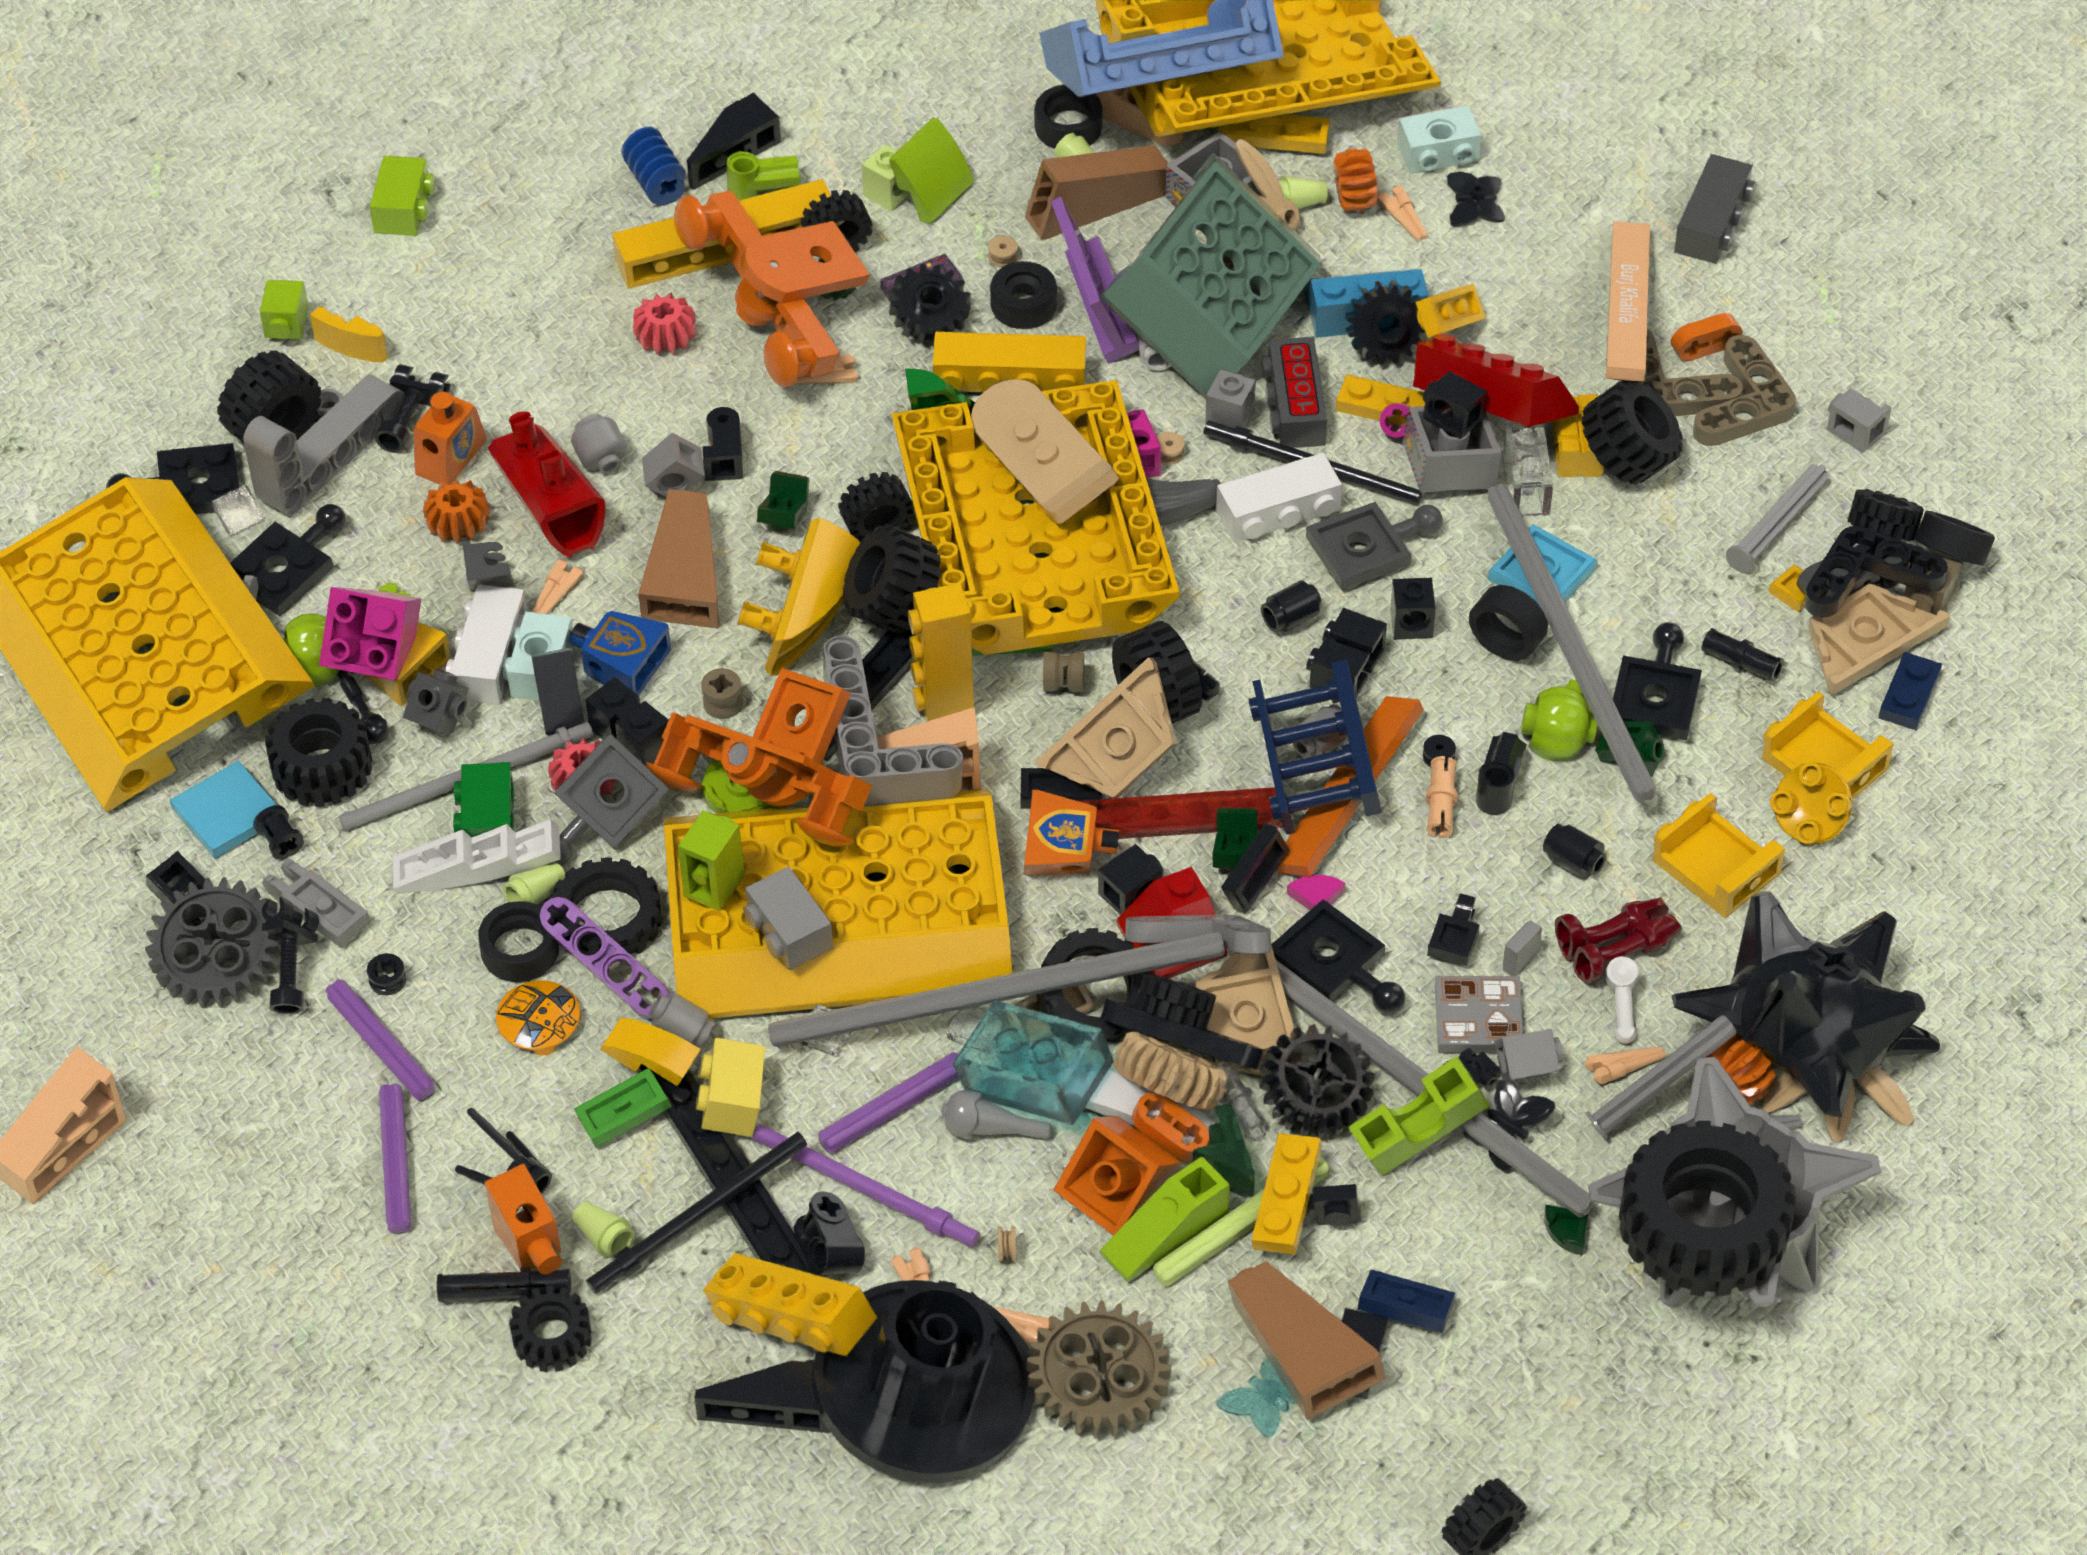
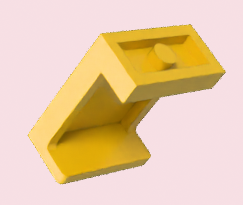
M1817 691L1809 699H1801L1797 702L1790 714L1781 722L1775 721L1768 727L1763 736L1765 743L1762 759L1784 776L1793 768L1805 763L1813 762L1828 765L1844 777L1850 788L1853 800L1889 769L1894 744L1882 735L1869 744L1823 710L1825 696Z
M1709 793L1702 800L1691 802L1684 810L1682 816L1673 823H1665L1659 828L1654 836L1655 846L1652 861L1721 916L1727 918L1749 900L1751 896L1759 892L1781 874L1785 848L1774 839L1763 848L1717 813L1716 805L1718 798Z

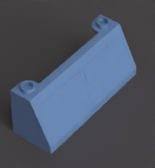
M1216 0L1210 5L1207 12L1208 25L1115 43L1108 42L1107 34L1097 35L1092 33L1087 28L1086 19L1068 22L1039 33L1046 69L1078 97L1284 57L1273 0Z

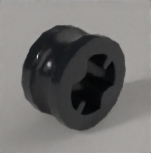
M384 953L375 956L368 963L367 975L369 984L375 993L385 996L393 995L401 991L405 986L406 974L400 957ZM381 972H384L386 974L394 972V975L391 977H389L386 974L382 975L381 977L379 976Z

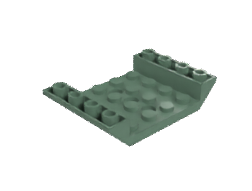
M1215 153L1208 157L1192 179L1195 183L1137 258L1116 275L1100 296L1113 311L1205 398L1220 369L1237 374L1250 361L1321 265L1320 255ZM1196 229L1204 233L1207 238V245L1197 239ZM1223 255L1231 259L1234 264V271L1224 265ZM1250 281L1258 285L1260 296L1255 295L1251 291Z

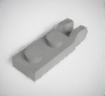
M288 858L280 867L284 875L293 882L290 887L272 874L267 875L263 879L262 884L268 894L273 896L278 902L279 897L289 900L293 904L294 910L303 914L304 921L305 908L315 912L319 917L317 930L339 947L370 922L366 910L311 869L307 871L301 865L295 863L294 860Z

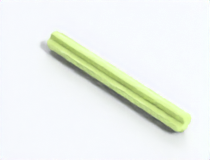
M1321 1156L1313 1186L1329 1175V1165ZM1264 1189L1155 1263L1153 1274L1163 1286L1171 1285L1254 1228Z

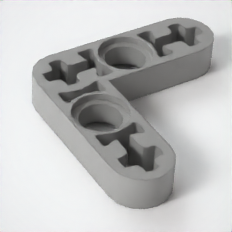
M1236 915L1140 916L1126 918L1125 939L1126 941L1138 943H1163L1219 932L1222 935L1224 947L1240 953L1270 952L1271 930Z

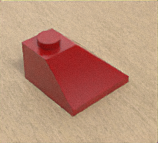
M1191 866L1154 880L1116 919V924L1125 938L1126 918L1215 915V911L1209 894ZM1132 942L1135 945L1133 949L1159 944ZM1225 947V954L1221 957L1152 970L1150 974L1170 979L1227 957V949Z

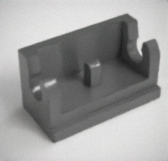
M470 540L462 541L466 576L470 591H476L478 584L499 587L514 586L510 565L498 563L506 560L505 555L497 552L503 549L500 543L484 542L471 544Z

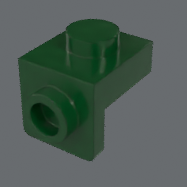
M774 471L770 477L769 495L758 507L757 522L768 524L770 528L775 530L794 529L807 513L810 479L806 476Z
M1223 807L1217 809V834L1212 853L1213 868H1225L1229 871L1234 869L1258 834V811L1256 809Z

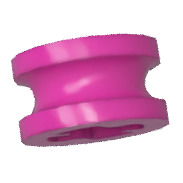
M1395 403L1384 408L1379 421L1380 427L1385 434L1394 438L1404 436L1405 425H1401L1400 431H1396L1393 429L1395 424L1389 425L1388 418L1395 415L1396 409L1403 411L1401 416H1407L1410 406L1404 403Z

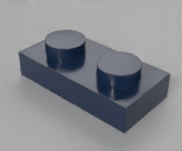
M1904 652L1881 705L1878 719L1917 731L1940 676L1942 663Z
M1370 1269L1359 1296L1357 1310L1443 1333L1454 1304L1455 1292Z

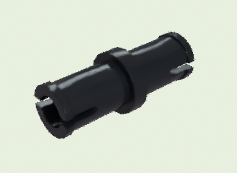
M1711 628L1702 642L1701 650L1703 652L1730 662L1732 668L1738 671L1746 669L1767 678L1771 682H1775V679L1779 677L1783 669V658L1755 648L1754 643L1747 639L1739 641L1717 631V629Z

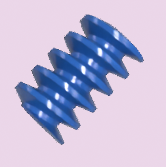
M650 126L634 131L622 145L621 153L623 160L652 203L667 205L675 202L682 197L685 191L684 180L686 178V171L680 165V162L674 156L673 151L657 128Z

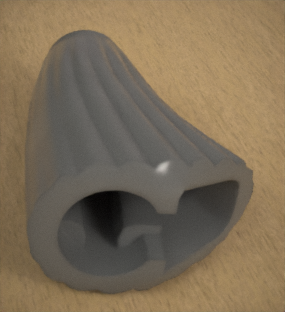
M1146 478L1160 526L1189 518L1216 505L1217 485L1221 484L1218 479L1170 482Z

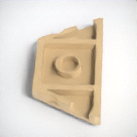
M1870 583L1849 595L1835 615L1824 618L1816 616L1810 618L1808 629L1829 692L1834 695L1948 627L1950 615L1942 610H1939L1937 615L1918 609L1916 608L1917 601L1905 596L1893 595L1888 590Z
M1148 657L1035 761L1039 767L1066 776L1070 780L1092 787L1113 798L1121 796L1177 744L1155 660Z
M1271 942L1270 952L1239 954L1236 952L1226 959L1218 970L1210 971L1195 983V987L1217 996L1207 1030L1264 1049L1258 1070L1213 1057L1215 1065L1219 1067L1265 1076L1260 1073V1066L1263 1061L1268 1060L1266 1058L1267 1050L1272 1045L1277 1046V1039L1281 1035L1285 1034L1290 1037L1294 1029ZM1302 1056L1291 1060L1289 1063L1297 1064L1298 1061L1303 1062Z

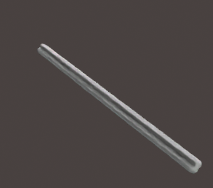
M1502 483L1497 486L1492 485L1488 489V500L1541 609L1545 613L1556 640L1634 799L1638 802L1653 799L1656 787L1508 487Z
M1213 932L772 1022L768 1025L769 1039L773 1046L779 1047L1221 957L1225 954L1224 942L1221 933Z
M1276 960L1287 999L1323 1026H1332L1333 1033L1339 1038L1342 1034L1347 1033L1349 1037L1347 1044L1350 1046L1361 1044L1362 1049L1360 1053L1363 1056L1370 1058L1371 1062L1416 1096L1421 1094L1424 1089L1421 1079L1428 1075L1426 1071ZM1481 1112L1459 1126L1460 1129L1576 1216L1582 1218L1593 1208L1595 1202L1590 1200L1588 1192Z

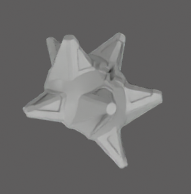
M1716 1057L1697 1058L1687 1113L1674 1120L1665 1132L1669 1134L1671 1126L1685 1122L1688 1127L1696 1126V1121H1711V1126L1722 1127L1723 1123L1735 1125V1131L1745 1134L1746 1131H1749L1758 1136L1761 1146L1764 1147L1768 1144L1779 1154L1778 1163L1783 1162L1787 1165L1792 1175L1790 1182L1795 1186L1796 1193L1795 1213L1789 1241L1787 1242L1786 1252L1781 1262L1775 1264L1774 1271L1764 1280L1756 1278L1755 1286L1745 1290V1292L1758 1307L1774 1304L1778 1277L1801 1292H1811L1819 1284L1818 1213L1821 1202L1880 1174L1881 1167L1878 1156L1809 1143L1800 1132L1793 1131L1774 1120L1766 1111L1751 1107ZM1627 1168L1588 1184L1590 1200L1620 1208ZM1689 1190L1679 1193L1668 1200L1669 1205L1679 1216L1699 1226L1725 1227L1735 1224L1746 1217L1743 1210L1733 1200L1714 1191ZM1661 1278L1660 1300L1669 1306L1677 1305L1691 1294V1290L1682 1287L1678 1291L1666 1287V1280Z

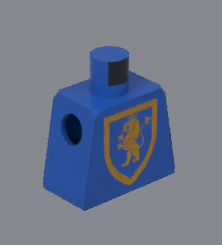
M615 611L607 612L595 629L582 623H577L570 635V644L581 648L583 669L587 676L603 685L616 677L637 695H640L671 651L668 624Z

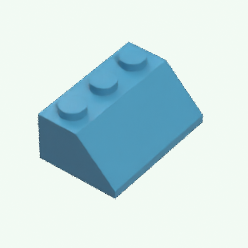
M1422 269L1311 278L1304 289L1315 338L1347 335L1345 328L1352 325V323L1347 321L1345 313L1353 312L1354 307L1350 302L1351 299L1359 300L1362 296L1361 289L1364 287L1369 291L1375 288L1376 281H1379L1382 286H1388L1390 281L1394 280L1399 290L1403 286L1408 285L1412 290L1411 297L1418 294L1421 300L1428 298ZM1395 316L1383 317L1378 327L1387 328L1391 326Z

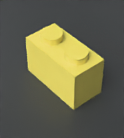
M715 1037L711 1054L703 1053L699 1071V1078L706 1079V1085L699 1086L696 1101V1110L703 1111L701 1129L752 1137L760 1110L765 1046Z

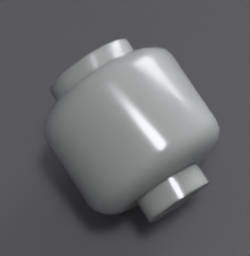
M593 414L581 419L575 425L571 443L585 469L590 471L600 470L601 473H608L620 466V460L625 456L627 445L613 419L602 417L600 414Z

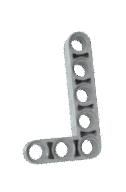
M367 375L298 440L294 433L263 416L254 418L245 430L243 442L256 498L286 515L295 514L375 438V434L383 421L394 418L405 397L404 392L373 375Z
M840 635L828 639L824 644L823 650L824 682L843 688L851 693L834 733L840 773L848 777L849 775L856 776L872 785L864 806L943 799L958 794L962 788L963 754L956 746L941 743L886 749L878 748L858 642L851 637Z

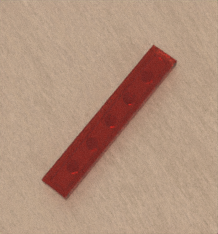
M1275 787L1079 801L1097 807L1095 827L1119 830L1118 839L1217 832L1216 814L1217 809L1220 807L1256 809L1258 811V829H1261L1265 823L1277 828H1283L1282 819L1274 821L1269 797L1276 796Z

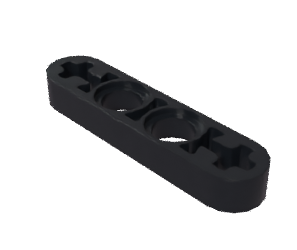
M1106 998L1100 1017L1113 1024L1258 1070L1264 1051L1263 1048L1204 1028L1192 1027L1170 1019H1164L1137 1009L1134 1005L1111 998Z

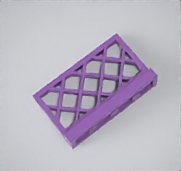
M1062 197L1052 200L1053 209L1068 246V250L1064 252L1102 354L1108 364L1139 350L1137 333L1100 298L1115 278L1101 240L1096 236L1086 241Z

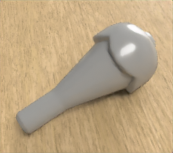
M970 1090L955 1092L949 1101L942 1106L941 1114L945 1118L947 1130L952 1135L965 1139H973L974 1135L1022 1134L1047 1140L1050 1138L1052 1131L1051 1123L1020 1117L983 1099L982 1093Z

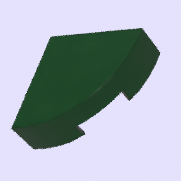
M1545 1205L1544 1223L1550 1237L1566 1251L1583 1256L1588 1214L1581 1218L1567 1208Z

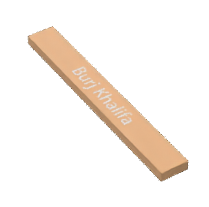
M1613 221L1606 358L1607 379L1645 381L1650 224Z

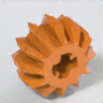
M1353 148L1337 153L1333 164L1335 184L1341 207L1345 211L1354 210V212L1374 207L1378 199L1375 166L1373 165L1370 152L1366 148Z
M455 478L453 484L446 485L440 482L438 490H428L423 513L427 528L431 534H438L442 542L453 538L458 544L460 538L467 537L473 540L475 532H485L490 509L482 488H475L471 480L460 484Z
M1737 1032L1732 1038L1707 1056L1716 1057L1749 1105L1753 1104L1756 1100H1761L1769 1093L1768 1090L1774 1086L1773 1079L1776 1075L1769 1066L1770 1060L1762 1054V1048H1757L1753 1042H1746Z

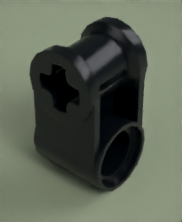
M817 1192L810 1199L808 1212L797 1219L793 1228L795 1236L807 1257L810 1270L815 1275L858 1273L864 1265L865 1249L848 1216L845 1204L840 1198L830 1192Z

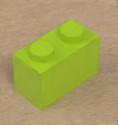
M383 155L369 207L374 233L418 235L421 221L425 222L427 220V196L433 195L435 187L434 174H429L426 158Z
M703 810L678 845L683 895L693 901L721 911L745 876L740 825L725 816H716Z

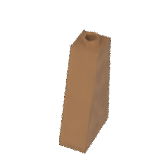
M1155 145L1042 159L1025 218L1039 238L1044 240L1062 234L1051 203L1052 200L1058 197H1062L1078 228L1163 197L1166 188V165L1169 163Z
M668 490L638 593L641 618L718 629L720 621L707 493L691 490Z
M1267 1261L1255 1267L1246 1268L1239 1272L1236 1277L1228 1280L1234 1307L1307 1420L1386 1380L1381 1355L1377 1349Z

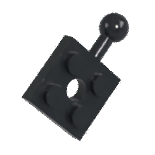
M234 443L157 451L159 477L146 479L172 480L195 514L242 509ZM125 473L115 474L108 480L106 489L125 477H132ZM196 477L208 479L203 483H193L190 481Z
M326 504L322 506L316 513V523L301 537L279 523L273 522L230 562L241 580L244 579L245 575L257 577L259 590L256 601L279 617L334 567L331 557L314 547V545L326 534H337L345 527L346 514L338 505ZM278 564L287 566L282 572H268L271 567Z
M1665 622L1657 626L1653 632V643L1658 649L1655 661L1623 655L1613 702L1623 721H1652L1658 735L1687 741L1702 670L1671 664L1673 653L1678 651L1684 643V632L1679 625L1673 622ZM1655 693L1663 696L1664 700L1653 702L1645 696Z
M1324 899L1271 944L1275 959L1331 1001L1336 999L1352 983H1355L1372 995L1374 1007L1382 1014H1396L1405 1004L1406 995L1399 984L1392 981L1381 983V981L1367 972L1369 968L1385 955V944ZM1319 947H1332L1337 953L1332 956H1322L1315 950Z

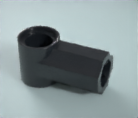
M1503 732L1499 736H1493L1485 762L1479 769L1476 804L1485 813L1498 815L1506 812L1511 807L1513 790L1526 752V743L1522 742L1517 734Z

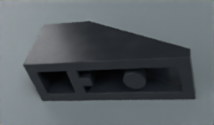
M754 92L724 108L687 159L689 187L695 190L726 173L727 159L734 153L749 152L757 156L781 142L779 115Z
M791 1360L695 1391L694 1400L697 1420L830 1433L822 1420L814 1397L812 1386L813 1360L805 1362Z

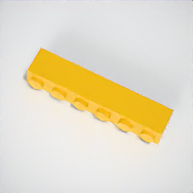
M824 179L739 200V202L763 236L802 228L801 218H804L803 211L805 208L811 209L809 203L813 199L817 203L821 201L819 195L825 193L826 197H830L831 194ZM674 217L612 233L615 260L627 289L730 263L729 255L734 244H730L729 246L722 247L719 240L716 239L707 241L701 250H691L678 237Z

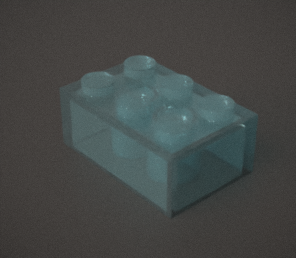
M994 1000L953 1061V1065L964 1090L982 1093V1098L989 1102L1074 1125L1112 1066L1114 1059L1101 1028Z

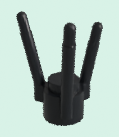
M469 1108L467 1114L514 1160L507 1171L524 1163L542 1194L552 1180V1174L549 1169L534 1157L512 1131H508L505 1138L474 1108ZM461 1165L455 1167L456 1173L484 1185L485 1181L492 1178Z

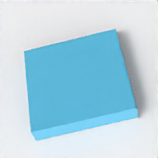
M1532 524L1529 527V531L1564 602H1566L1597 569L1598 560ZM1511 547L1489 570L1488 580L1497 585L1517 588L1538 603Z
M239 760L170 799L172 810L214 859L257 835L258 833L253 827L255 817L265 808L277 805Z

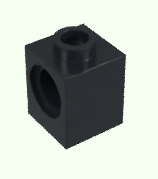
M1448 371L1438 381H1432L1427 386L1423 395L1425 407L1422 419L1461 439L1482 421L1488 391Z
M1432 577L1392 579L1390 612L1394 640L1433 638L1436 607Z
M1135 844L1098 869V894L1121 915L1154 880L1163 877V867L1154 855H1147Z

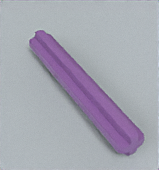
M341 979L328 985L326 988L327 999L414 1098L424 1100L427 1096L432 1095L435 1091L434 1081L353 989Z
M952 1052L822 1129L818 1133V1140L827 1153H833L964 1075L966 1065L963 1059L956 1052Z
M384 1084L379 1089L386 1224L388 1225L389 1232L396 1234L398 1232L405 1233L411 1228L402 1087L399 1084Z

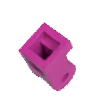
M1139 409L1128 412V419L1146 478L1161 476V447L1145 410Z

